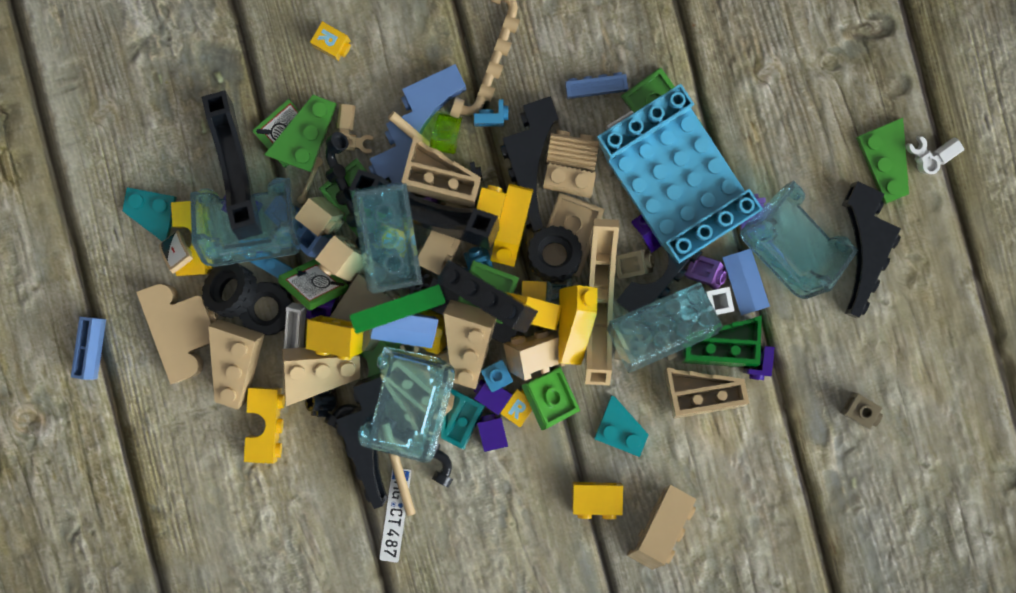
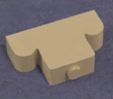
M157 284L136 292L170 384L179 383L200 374L204 366L203 360L194 351L210 345L208 326L218 320V315L204 305V300L199 295L176 303L178 301V292L171 285Z

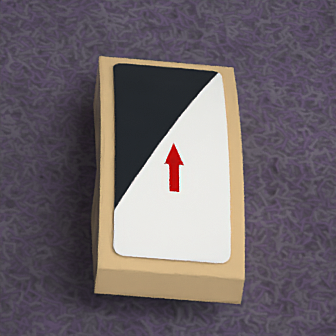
M179 230L159 244L163 259L173 274L193 259L192 251L185 244V237Z

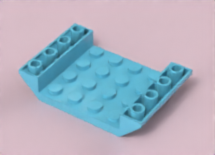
M682 84L674 87L597 136L607 163L661 246L678 264L763 210L750 188L746 191L743 189L691 109L694 103Z

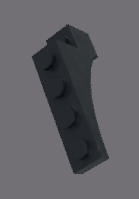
M551 96L523 105V112L520 113L523 126H528L529 129L504 137V144L500 145L504 160L509 158L511 168H508L511 182H517L518 186L533 189L526 219L527 229L532 228L533 233L543 228L537 201L539 160L549 131L553 124L558 123L559 120Z
M859 181L851 184L842 203V206L846 207L849 214L856 244L857 265L855 282L845 314L853 318H860L861 315L867 312L870 302H868L870 294L877 290L880 284L878 277L881 271H885L888 267L890 251L892 248H896L901 238L898 235L901 228L875 216L883 208L884 201H882L884 193Z
M381 373L359 380L353 386V397L356 403L361 406L341 413L336 419L335 424L338 434L343 436L346 443V453L349 458H352L356 466V477L359 481L362 480L365 487L364 494L366 500L369 503L371 502L374 509L382 507L388 499L379 468L378 437L382 415L387 401L392 398V395L381 379Z

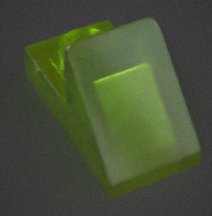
M439 113L429 147L438 149L441 152L455 154L463 117L458 119L448 114Z

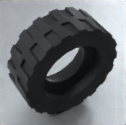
M555 225L548 228L544 227L541 231L536 232L533 239L531 238L527 255L529 267L533 270L534 275L540 277L543 281H550V283L564 282V280L570 279L578 271L582 259L581 242L579 243L578 237L569 229L567 230L562 226L555 227ZM551 243L562 245L567 252L566 260L556 266L548 264L542 255L547 245Z
M225 261L215 266L208 273L209 275L205 278L204 286H202V299L204 300V305L209 310L225 318L238 317L248 310V307L253 303L254 297H256V289H258L257 279L252 271L237 262ZM236 279L237 287L234 294L227 301H224L222 293L226 284L230 280Z
M259 282L257 283V294L253 299L252 305L239 316V319L242 320L244 327L263 333L266 336L275 335L285 330L286 307L293 303L292 297L287 292L288 290L279 284ZM262 297H271L278 304V313L272 320H261L255 314V304Z

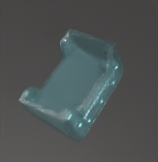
M275 178L268 183V192L254 194L263 234L238 240L231 230L226 209V198L220 199L218 194L210 189L190 192L192 245L202 263L213 267L297 254L301 250L298 222L295 219L296 208L290 178Z
M795 181L786 184L763 207V210L757 213L740 231V237L795 296L808 299L831 291L859 250L847 237L834 236L829 238L801 208L800 205L805 200V193Z
M384 347L377 360V367L380 368V372L384 375L372 422H366L359 429V443L363 447L429 463L435 453L453 386L454 368L439 357Z

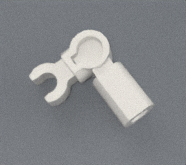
M922 136L916 137L919 143L917 149L911 143L905 145L907 151L915 155L917 169L923 174L937 173L940 169V164L944 165L964 151V147L955 137L933 151V154L930 150L926 149L927 141Z

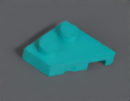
M127 187L122 211L163 242L170 236L172 226L171 202H176L177 197Z
M443 384L455 398L453 408L442 418L441 439L460 449H465L485 406Z
M611 395L594 439L640 457L649 434L618 399Z

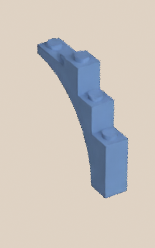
M456 64L403 88L405 96L401 97L406 110L412 109V112L401 117L422 135L425 127L444 105L467 91ZM389 122L386 123L388 131H385V135L390 145L395 144L396 146L370 158L372 165L368 167L372 174L381 176L387 181L391 180L392 184L402 189L401 181L413 140L395 124Z

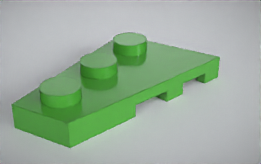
M312 95L264 155L312 173L337 104Z
M903 118L856 137L878 191L884 193L882 198L884 204L908 195L909 186Z

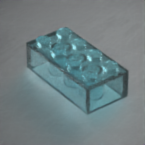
M396 182L351 190L367 290L371 293H378L422 284L407 184Z
M699 282L611 320L607 331L627 372L630 373L717 335L723 325L702 284Z

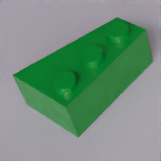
M762 315L725 326L687 334L682 341V363L756 368L760 365Z

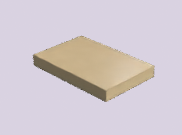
M559 192L546 228L553 225L555 227L562 226L567 230H571L578 237V241L582 245V259L578 271L573 276L580 278L591 246L594 219H601L605 209ZM558 243L547 245L542 252L543 259L548 264L554 266L562 264L567 258L565 248Z

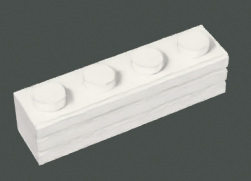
M291 303L286 307L284 349L304 348L306 307L302 304Z

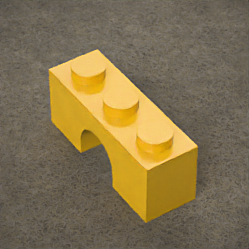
M201 200L171 202L172 227L188 228L193 235V242L189 247L192 251L193 259L176 272V276L209 275L210 269L214 267L212 254L209 255V245L212 244V234L207 226V221L211 217L209 206H206V202Z
M248 388L247 413H256L262 416L265 421V430L262 435H249L245 437L244 462L274 464L278 458H281L282 443H279V433L283 432L284 420L280 418V409H284L285 396L281 394L282 388Z

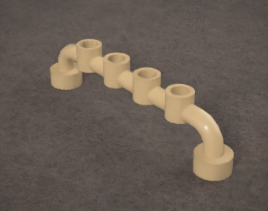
M491 0V2L500 5L501 0ZM502 0L508 4V12L474 104L465 106V100L456 97L450 116L459 119L460 114L466 116L474 115V113H478L483 108L485 101L491 102L495 88L491 87L493 79H499L503 69V65L499 64L502 55L507 57L512 44L507 41L510 32L516 33L520 22L519 19H516L518 11L516 0Z

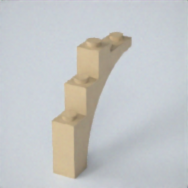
M594 219L588 259V287L598 288L597 315L585 351V384L610 385L613 296L619 220Z

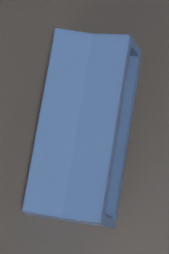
M752 249L722 257L741 316L770 307Z
M414 314L370 329V339L432 348L438 319L433 316Z
M79 317L71 378L83 380L98 379L106 319Z

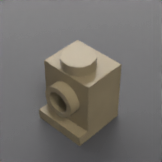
M855 392L851 393L840 412L868 429H871L872 425L876 427L883 417V414L880 413L882 407ZM864 408L869 409L866 417L862 414Z

